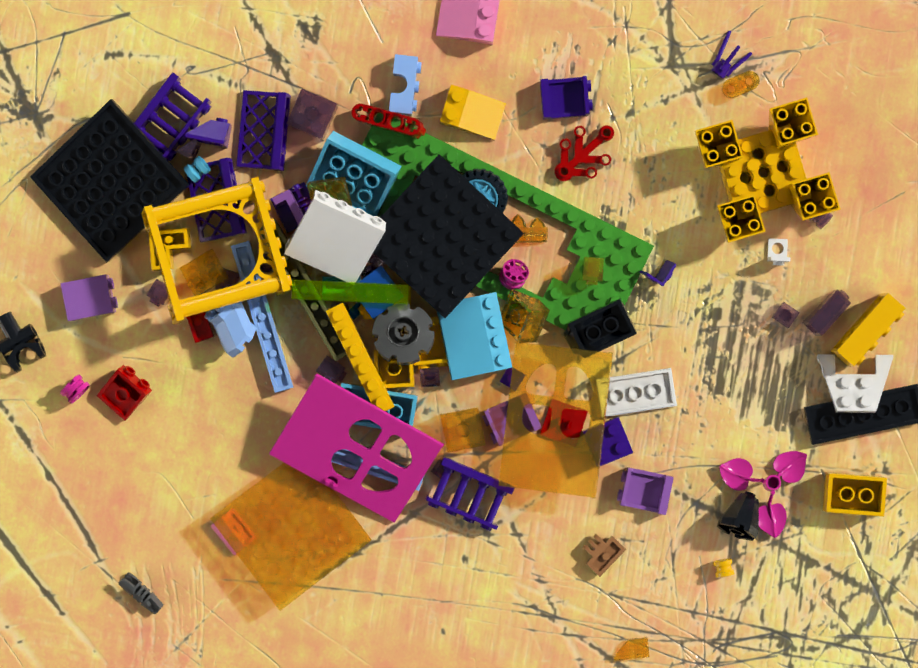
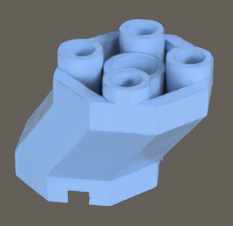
M242 302L207 311L204 316L213 324L223 349L232 358L245 349L243 344L245 342L249 343L252 340L257 329L250 322Z

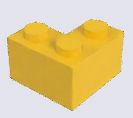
M188 228L159 231L170 269H174L173 250L191 249L190 229ZM148 231L151 268L154 271H158L160 266L150 231Z

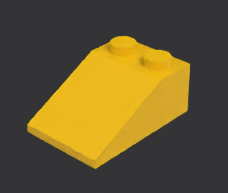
M451 84L440 124L495 140L506 103Z

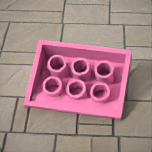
M442 0L436 36L493 45L500 0Z

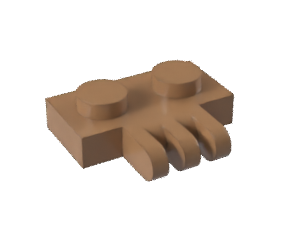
M595 534L593 537L599 542L595 544L590 539L588 542L593 548L590 549L587 545H584L583 548L592 556L586 564L601 577L622 555L626 548L613 536L604 542Z

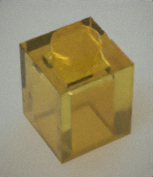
M584 257L582 281H586L587 285H598V282L603 281L604 258Z

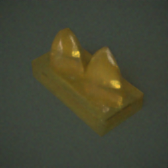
M519 214L514 217L512 222L524 233L516 243L547 242L548 227H545L542 220L537 217L532 221L530 227H526L524 219Z

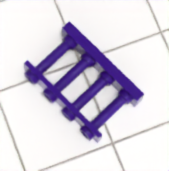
M173 72L134 122L169 161L175 157L177 147L179 145L182 146L187 141L186 133L195 129L200 123L198 120L202 114L206 115L212 107L210 106L211 101L208 98L202 102L183 88L180 83L181 78ZM172 91H176L198 108L192 117L169 101L168 96ZM160 107L167 108L187 123L180 133L157 116L158 113L156 112ZM148 122H154L175 138L169 148L146 132L145 126Z
M443 456L440 464L444 466V472L433 497L427 495L425 498L429 501L428 505L437 509L441 506L446 509V513L453 516L460 514L464 516L463 520L472 524L474 521L481 523L480 527L491 531L492 528L497 530L498 525L493 523V520L504 495L506 496L507 493L512 495L515 487ZM457 471L462 473L460 476L462 478L451 504L440 501V498L451 473ZM474 478L479 481V487L469 511L466 512L457 507L468 482ZM493 486L497 488V494L485 520L475 514L486 488Z

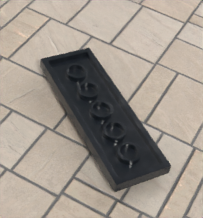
M918 384L884 390L875 413L836 412L832 401L804 407L811 445L918 423Z

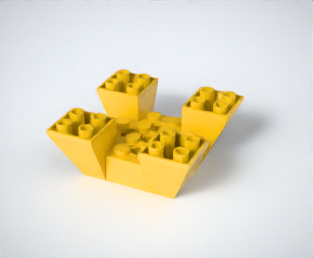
M807 97L770 108L769 130L738 139L733 120L695 130L705 168L719 166L730 202L717 205L728 243L766 232L761 213L791 205L802 221L840 210L830 172L807 179L796 143L818 135ZM754 150L761 152V159L754 158ZM779 162L785 165L784 172L778 171L777 164ZM760 168H764L767 171L766 178L760 177L758 173ZM742 173L748 175V183L741 182L740 175ZM766 186L772 188L773 193L771 196L765 195L764 188Z

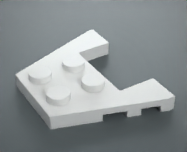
M818 354L817 361L822 369V374L826 380L836 412L875 413L890 370L893 355H875V374H836L835 354Z

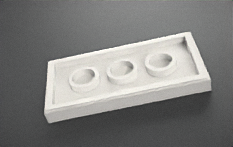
M671 368L595 379L601 418L677 406Z

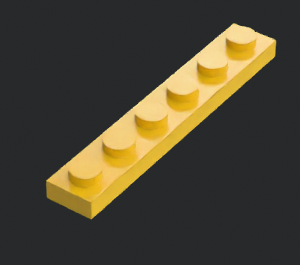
M344 303L327 310L326 313L371 404L384 411L395 407Z

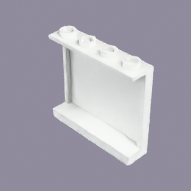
M315 190L314 198L292 238L288 239L284 254L355 285L385 233L386 222L378 216L369 215L360 208L348 205L343 200L334 199L325 192Z

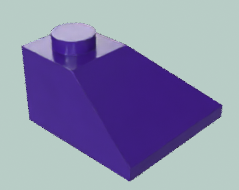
M216 118V121L210 120L187 132L185 137L190 141L228 148L232 125L227 123V119Z

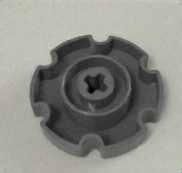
M408 303L389 306L387 308L388 313L386 315L379 314L374 322L372 334L373 337L378 338L374 342L375 348L388 362L391 359H397L398 365L414 364L420 361L419 355L421 353L427 355L433 346L435 334L434 331L429 330L433 326L432 320L423 309L417 307L412 310ZM407 332V334H404L403 337L400 336V334Z

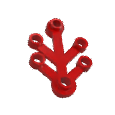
M608 125L601 127L599 135L583 149L585 128L583 126L575 127V156L568 162V149L571 147V141L566 138L562 139L560 142L561 163L554 170L556 178L560 181H568L572 176H582L589 179L595 178L597 170L594 167H589L587 170L574 167L579 163L609 165L611 163L610 155L590 156L589 154L603 141H610L613 138V128ZM578 128H581L583 130L582 135H578L576 133V130ZM609 130L610 135L604 136L603 131ZM567 141L569 147L564 148L562 142ZM605 156L609 159V162L606 164L602 162V158ZM562 168H566L568 170V173L566 175L561 174L560 171ZM588 170H594L595 175L589 176Z

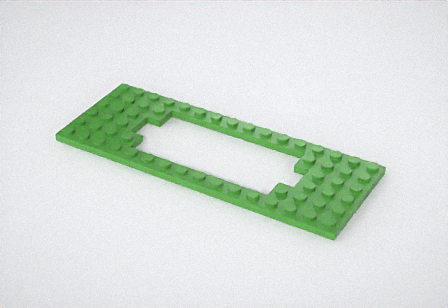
M378 113L374 121L376 123L381 122L383 114ZM394 118L391 123L392 127H398L401 121ZM371 126L362 146L402 166L377 215L378 217H381L411 185L415 176H419L440 154L452 167L463 174L473 169L492 171L493 174H497L500 177L501 181L503 180L508 196L577 229L567 251L580 256L567 284L553 277L543 298L522 287L520 289L515 288L514 290L507 289L501 284L499 276L490 271L476 285L489 293L496 292L497 297L509 303L512 300V296H515L513 295L514 291L517 294L520 293L521 295L528 296V299L530 297L538 300L532 314L564 330L567 329L568 323L612 301L621 299L625 305L641 274L640 271L643 270L654 245L427 133L419 137V139H415L405 134Z

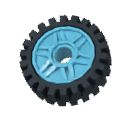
M473 169L462 174L502 213L505 211L508 200L507 189L503 180L501 181L497 174H493L492 171H486V169Z

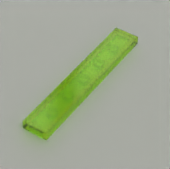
M292 280V299L408 304L409 285Z

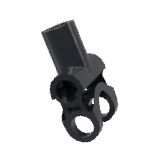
M11 311L0 316V328L6 337L0 341V352L16 373L22 370L19 354L24 348H31L41 359L46 357L43 343L31 324L20 328ZM34 337H37V338L35 339V342H39V343H26V342H28L29 340L33 339ZM12 351L11 354H10V356H9V355L5 356V354H7L8 352Z

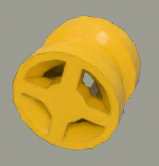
M731 558L713 561V565L716 567V577H726L735 574L731 568Z

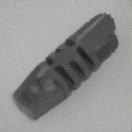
M128 572L125 578L119 581L121 588L130 596L133 595V598L138 603L141 602V605L153 614L158 613L164 604L153 592L150 593L149 588L141 585L142 582Z

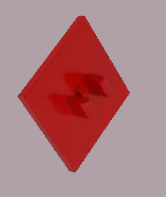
M552 399L540 435L576 447L588 411Z

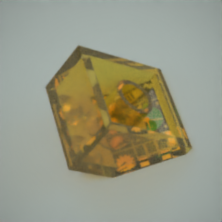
M511 290L501 313L504 328L518 343L537 342L550 310L539 299L516 290Z

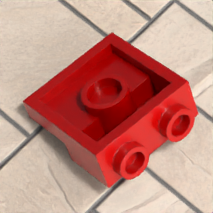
M123 365L116 370L96 396L126 421L146 399L152 389L149 388L150 384L148 381L139 379L135 375L136 372L132 367Z

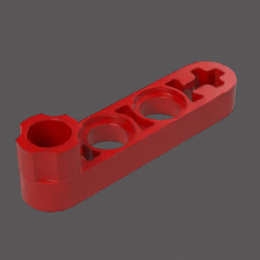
M360 103L352 108L353 118L361 123L405 134L415 139H419V137L424 136L426 133L423 123L416 118ZM363 108V111L368 113L369 117L366 115L359 116L357 112ZM377 113H382V121L376 123L374 116ZM400 118L401 124L396 128L392 127V120ZM415 125L418 126L417 130L414 129L412 132L413 127Z

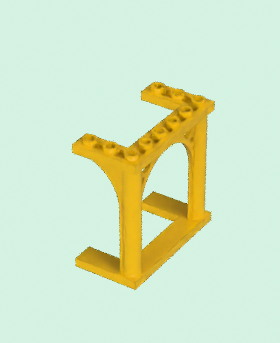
M259 177L251 178L248 183L157 207L149 205L143 208L141 215L146 232L150 231L170 301L168 309L173 325L181 323L188 316L275 292L276 296H280L291 290L292 280L290 275H286V259L280 254L281 242L279 237L275 236L276 224L273 218L270 219L268 212L271 211L268 199L265 200L264 198L265 186L263 181L259 180ZM241 200L239 208L235 209L232 204H238L237 201ZM250 202V204H254V210L251 214L247 215L244 213L243 207L245 203ZM213 210L230 211L244 218L253 228L259 244L258 260L253 271L246 279L236 285L179 300L158 225ZM258 212L257 220L259 222L255 223L252 217ZM260 235H264L265 239L261 240ZM268 252L269 254H267V256L271 260L264 259L263 253ZM263 263L270 265L273 273L270 275L264 274L260 270V265ZM258 274L264 280L260 281L259 278L258 280L254 281V275Z

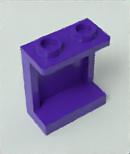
M587 76L553 80L540 79L543 120L589 116L590 111H593L592 99L588 98V92H591V81L587 80Z

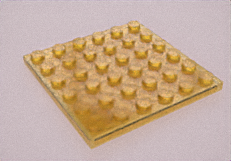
M286 463L281 464L210 518L279 611L372 540L332 488Z

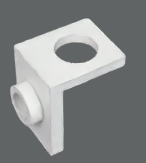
M768 239L767 261L773 262V265L784 266L785 262H790V257H787L788 239ZM775 243L782 244V253L775 254L772 246Z

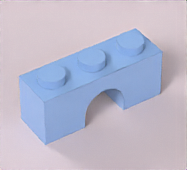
M395 54L393 75L403 77L407 81V87L401 93H391L389 111L406 116H412L413 111L416 112L417 100H414L415 92H419L420 82L416 81L417 73H421L422 62H418V57Z

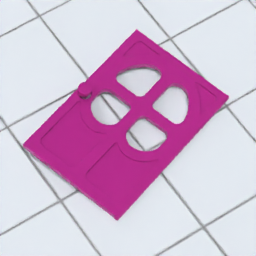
M315 374L313 381L269 454L395 523L444 444L323 376ZM359 420H370L378 424L382 429L370 448H366L350 438L349 429ZM397 435L407 444L412 456V461L407 467H400L380 455L390 436ZM338 450H349L363 459V462L352 478H345L334 471L332 456ZM372 466H378L398 478V484L394 488L385 491H372L365 489L361 485Z

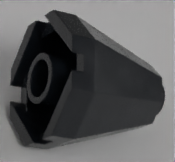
M747 491L740 493L719 519L717 527L726 534L734 533V537L749 541L756 539L759 532V500L755 497L756 495Z

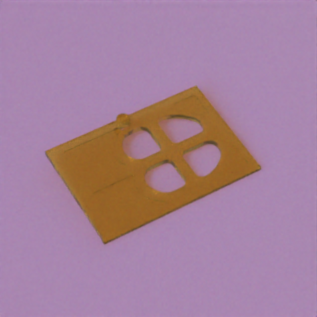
M515 342L498 486L596 498L613 358L612 352L606 353ZM544 364L554 365L557 369L554 394L552 396L529 394L526 391V385L533 372ZM578 367L585 372L593 389L591 400L568 399L564 396L566 373L569 368ZM535 404L551 407V424L545 433L534 434L526 429L522 421L525 405ZM569 408L589 412V429L583 436L568 438L561 432L560 423L563 409Z

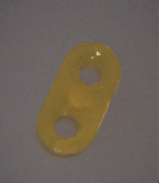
M747 71L732 77L723 83L722 92L727 98H735L750 92L759 85V76L753 71ZM747 78H750L752 80L751 85H748L746 83ZM728 86H733L735 88L734 92H730Z

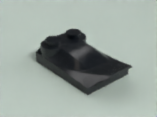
M618 299L568 323L567 329L563 334L573 354H579L587 358L636 335L637 331L621 299Z

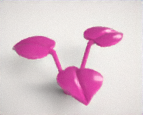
M789 451L778 455L773 462V468L778 474L770 475L765 479L750 478L753 468L745 459L736 458L721 464L719 467L721 477L726 485L733 490L742 491L747 489L749 481L763 483L764 489L770 492L768 506L759 507V528L773 538L778 537L785 527L787 514L781 504L771 505L775 490L781 486L780 476L787 483L798 482L803 477L807 454Z

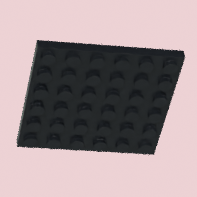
M110 99L30 176L106 263L145 228L141 215L145 206L152 205V207L172 203L190 186L113 99Z
M438 154L380 217L386 222L385 233L375 248L374 253L439 314L446 318L524 233Z

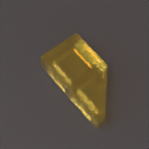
M648 638L628 639L615 654L614 661L650 657Z

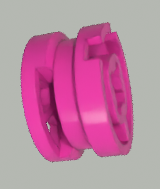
M517 259L506 261L499 273L501 284L510 290L520 289L528 278V267L524 262Z
M80 374L75 376L60 392L63 397L66 396L70 404L78 400L90 387L88 382L82 380L83 377Z

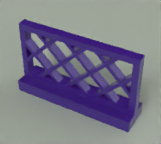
M243 90L237 167L284 171L290 94L286 92L275 93ZM248 95H255L259 100L252 108L248 104ZM269 97H276V105L269 109L264 101ZM262 104L268 112L259 118L254 110ZM252 113L257 118V121L249 127L246 123V117ZM271 114L274 118V124L268 128L263 123V120ZM261 123L266 131L258 137L252 129ZM251 132L256 140L248 146L244 142V136ZM269 133L272 137V143L266 147L261 139ZM259 142L264 150L256 156L251 148ZM249 151L254 159L249 163H242L243 155ZM266 152L271 157L270 165H263L259 160Z
M223 158L207 163L210 169L212 166L219 165L220 173L217 178L207 173L203 174L200 180L195 183L187 175L191 197L196 196V191L199 187L210 193L217 183L222 185L223 189L236 186L237 181L232 159ZM206 175L214 180L209 190L201 185ZM237 201L238 204H232L233 207L238 209L241 201ZM213 210L209 213L206 220L200 214L195 215L200 243L247 234L244 218L233 212L226 211L223 216L216 210ZM214 213L222 218L217 227L209 223ZM224 221L230 223L232 232L224 233L220 230ZM206 225L215 229L210 237L204 238L203 230Z

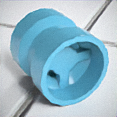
M200 156L196 157L192 164H187L184 167L185 173L195 183L200 180L203 174L211 171L208 164Z

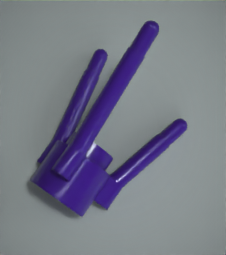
M731 31L727 32L716 59L711 64L714 66L711 70L722 79L725 76L729 77L736 68L752 55V52H749L730 68L731 64L729 62L740 49L738 45L726 60L721 59L719 61Z

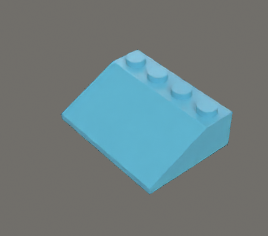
M333 131L322 148L306 187L314 191L325 192L334 199L343 200L354 208H360L369 215L377 216L402 166Z
M496 292L463 299L446 318L437 312L451 380L512 368Z

